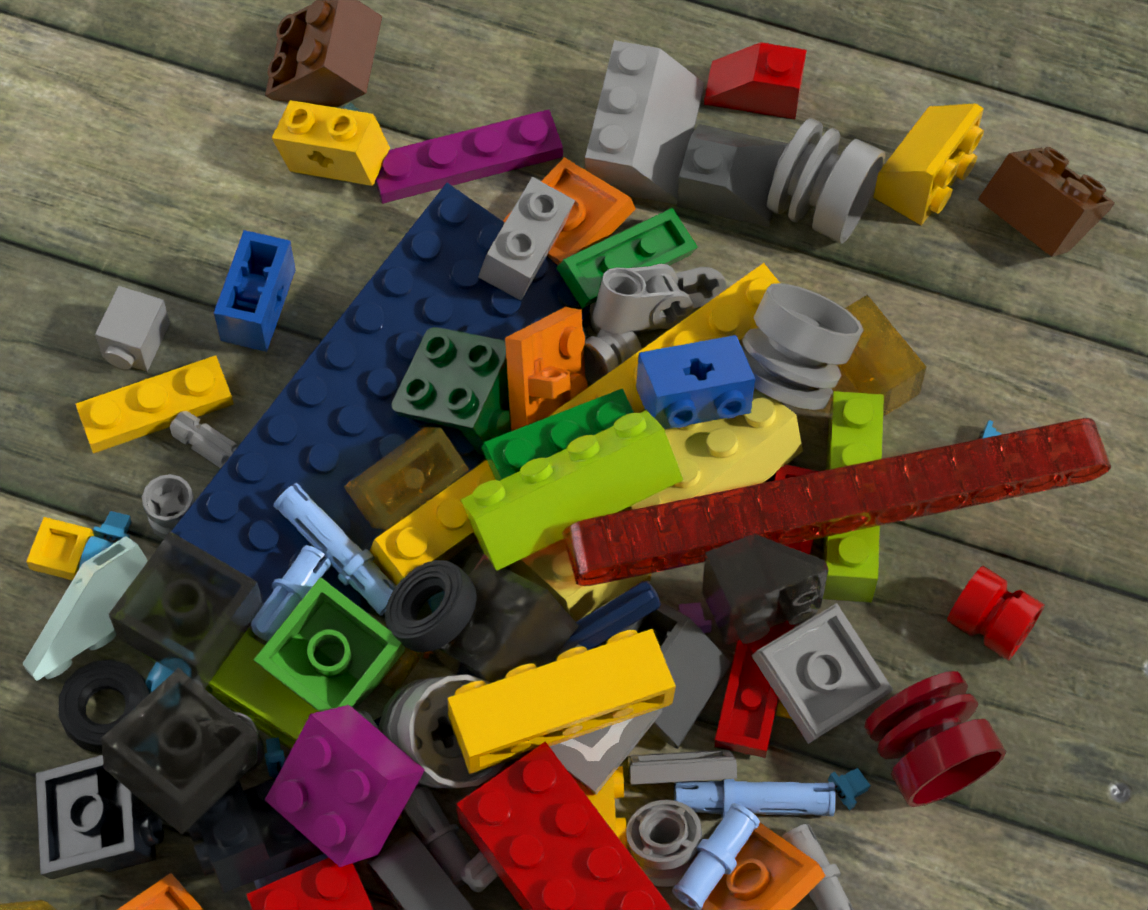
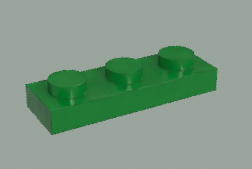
M671 208L563 259L556 269L580 306L584 308L596 302L603 275L607 270L616 267L637 268L657 264H667L670 266L689 257L698 246L674 209Z
M622 388L485 441L482 451L495 479L500 481L519 472L521 467L527 462L537 458H548L567 449V446L573 440L586 435L594 436L614 426V423L619 418L634 413Z

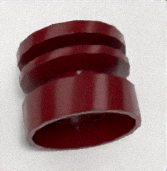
M958 671L940 673L905 688L880 705L866 719L864 728L869 737L875 742L880 741L877 747L880 756L886 760L903 757L893 767L891 776L905 801L911 807L925 806L959 792L994 769L1004 759L1007 752L989 721L986 719L967 721L976 712L979 704L973 695L966 694L968 685Z

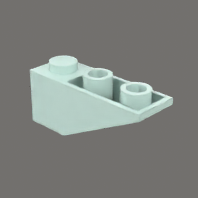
M125 536L81 565L23 662L25 669L36 681L44 676L46 679H51L60 675L72 665L71 659L87 648L96 650L108 644L116 636L115 630L130 620L138 622L146 619L167 593L137 543Z

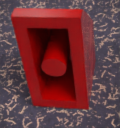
M760 42L712 61L704 105L796 119L807 50Z

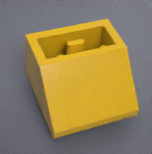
M976 103L929 106L878 172L873 198L921 226L932 211L939 214L951 197L953 189L950 187L957 178L962 181L965 180L977 161V155L973 154V151L984 134V130L979 128L984 108Z

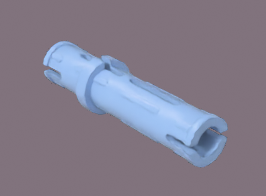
M295 483L293 486L291 485L277 498L273 506L297 528L313 547L323 552L325 558L330 559L332 566L339 572L338 579L344 585L350 584L368 601L380 616L383 615L396 585L373 562L375 557L368 549L362 551L310 498L298 483Z
M734 779L674 782V801L686 804L695 813L721 814L722 819L729 811L732 803L742 805L753 814L833 817L835 813L834 782L734 781Z

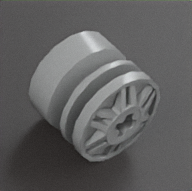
M809 118L802 124L793 139L788 143L777 163L768 194L767 208L780 215L789 207L788 217L791 221L797 223L804 218L813 206L815 207L812 223L813 231L842 244L852 234L870 202L875 190L878 172L884 166L886 155L884 151L858 139L851 141L841 155H838L839 131L831 128L822 136V123Z
M784 283L771 284L767 288L754 315L755 323L759 328L750 329L742 341L744 344L742 346L743 352L755 376L754 388L780 402L797 408L809 410L824 409L833 394L832 388L837 385L841 377L837 365L848 362L861 337L863 327L860 321L849 311L820 294L799 286Z
M470 675L414 680L398 689L384 706L378 730L425 769L416 786H426L428 788L478 786L494 777L505 764L503 762L469 774L448 717V697L454 696L458 688L475 681H484L486 685L490 684L489 682ZM438 725H440L442 734L435 737V741H433L431 731L436 730Z

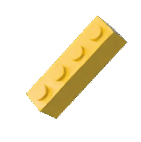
M653 629L637 633L636 630H626L609 638L605 645L590 650L583 646L575 647L560 654L555 662L537 667L535 664L521 665L509 671L504 679L487 685L484 681H475L458 688L454 696L448 697V717L469 774L524 756L545 741L550 747L672 705L676 685Z

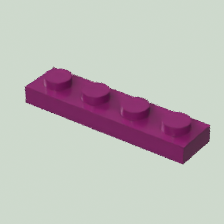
M550 109L391 149L384 158L383 165L375 182L381 202L384 204L442 189L447 182L453 186L562 158L563 146Z

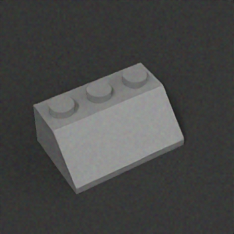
M614 40L585 155V170L628 196L677 205L679 175L690 137L695 129L704 90V82L660 48Z

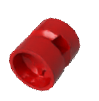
M981 566L961 592L949 613L947 622L970 637L979 633L984 636V646L1009 661L1029 635L1045 604L1021 589L1013 593L1007 590V580L985 566Z

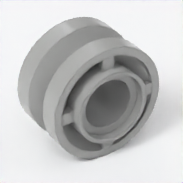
M658 800L642 806L632 815L626 829L629 853L651 882L656 886L662 887L675 886L679 883L697 857V846L703 839L701 823L697 814L686 804L674 800Z

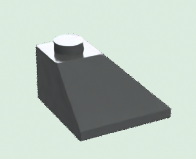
M699 124L690 137L680 171L677 207L769 227L773 212L767 208L768 194L772 185L775 168L788 143Z

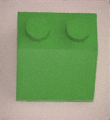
M320 577L254 658V662L318 712L345 705H350L353 709H356L375 690L405 652V648L402 642L397 640L389 629Z

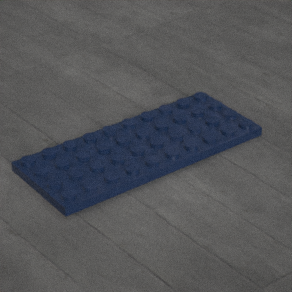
M447 182L158 547L154 558L251 626V621L272 594V583L274 580L283 578L305 545L313 547L297 528L273 506L277 498L291 485L293 486L295 483H298L310 498L362 551L365 549L370 551L375 538L473 470L485 457V455L477 453L460 429L401 417L392 408V401L428 329L439 327L505 340L507 336L564 307L582 310L583 325L590 315V305L584 308L580 306L556 269L558 265L548 256H546L522 300L479 278L478 276L486 254L505 222ZM331 564L330 568L326 570L321 578L366 613H369L372 606L350 584L344 585L338 579L339 572Z

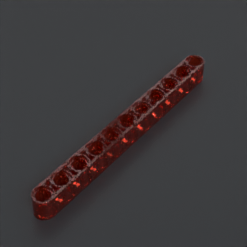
M1081 418L590 518L568 526L564 529L562 535L576 584L592 586L1081 484L1105 475L1111 470V463L1095 421L1092 418Z

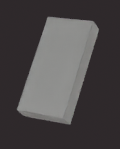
M730 750L642 754L627 757L628 776L631 784L737 779V763Z

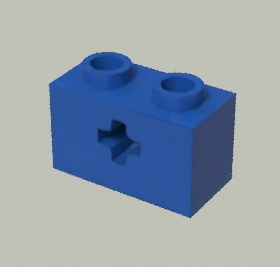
M243 230L214 310L220 341L265 352L268 351L296 271L290 240Z
M736 335L639 352L636 389L645 411L647 410L664 429L682 428L690 424L722 418L729 419L751 413L755 376Z

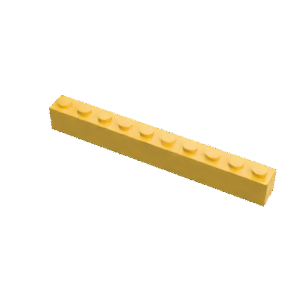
M763 263L639 352L733 335L737 336L742 347L744 346L742 341L745 334L750 329L759 328L755 323L754 315L767 288L771 284L780 282ZM639 352L547 417L622 388L634 413L645 411L636 389ZM487 460L374 539L370 552L375 557L373 562L396 586L408 573L418 566L434 560L448 561L477 540L460 499L473 494V491L479 485L496 480Z

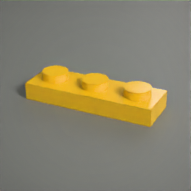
M215 355L87 399L75 405L94 454L168 428L181 411H188L194 416L200 417L234 405L219 361Z

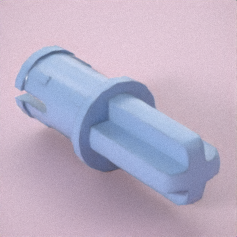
M305 545L283 578L274 580L272 583V594L251 621L252 631L255 635L268 642L317 580L330 568L331 561L329 558H324L320 562V559L325 555L323 552L315 547Z

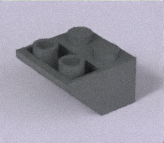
M660 601L661 605L657 610L621 632L636 630L637 633H641L650 629L654 631L676 689L672 705L662 708L663 712L651 725L648 732L678 749L731 668L732 663L688 616Z

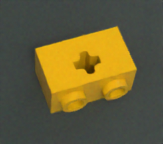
M292 100L289 101L272 136V140L290 172L373 186L383 165L384 158L390 150V146L374 114Z

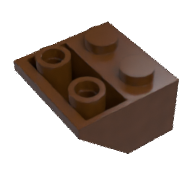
M316 0L311 5L285 16L276 31L278 40L274 57L267 71L269 79L265 96L276 101L289 102L292 100L337 108L366 94L382 16L358 0Z
M1051 147L1009 153L977 199L1051 257L1068 253L1115 204V202L1104 195L1107 190L1099 181L1085 174L1080 177L1067 167L1069 160Z

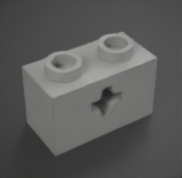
M532 177L486 254L478 277L511 296L522 300L563 229L575 200Z

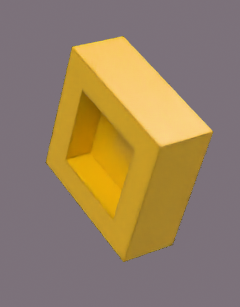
M43 517L26 560L29 569L73 580L79 570L84 547L89 538L94 536L93 531L90 528Z

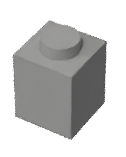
M118 286L95 333L102 357L111 365L121 369L134 367L148 372L170 325L164 300Z

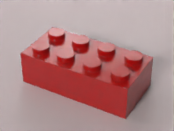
M546 741L456 803L459 823L523 910H672Z

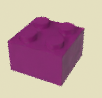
M345 705L310 714L265 801L339 867L379 854L425 769L350 705Z

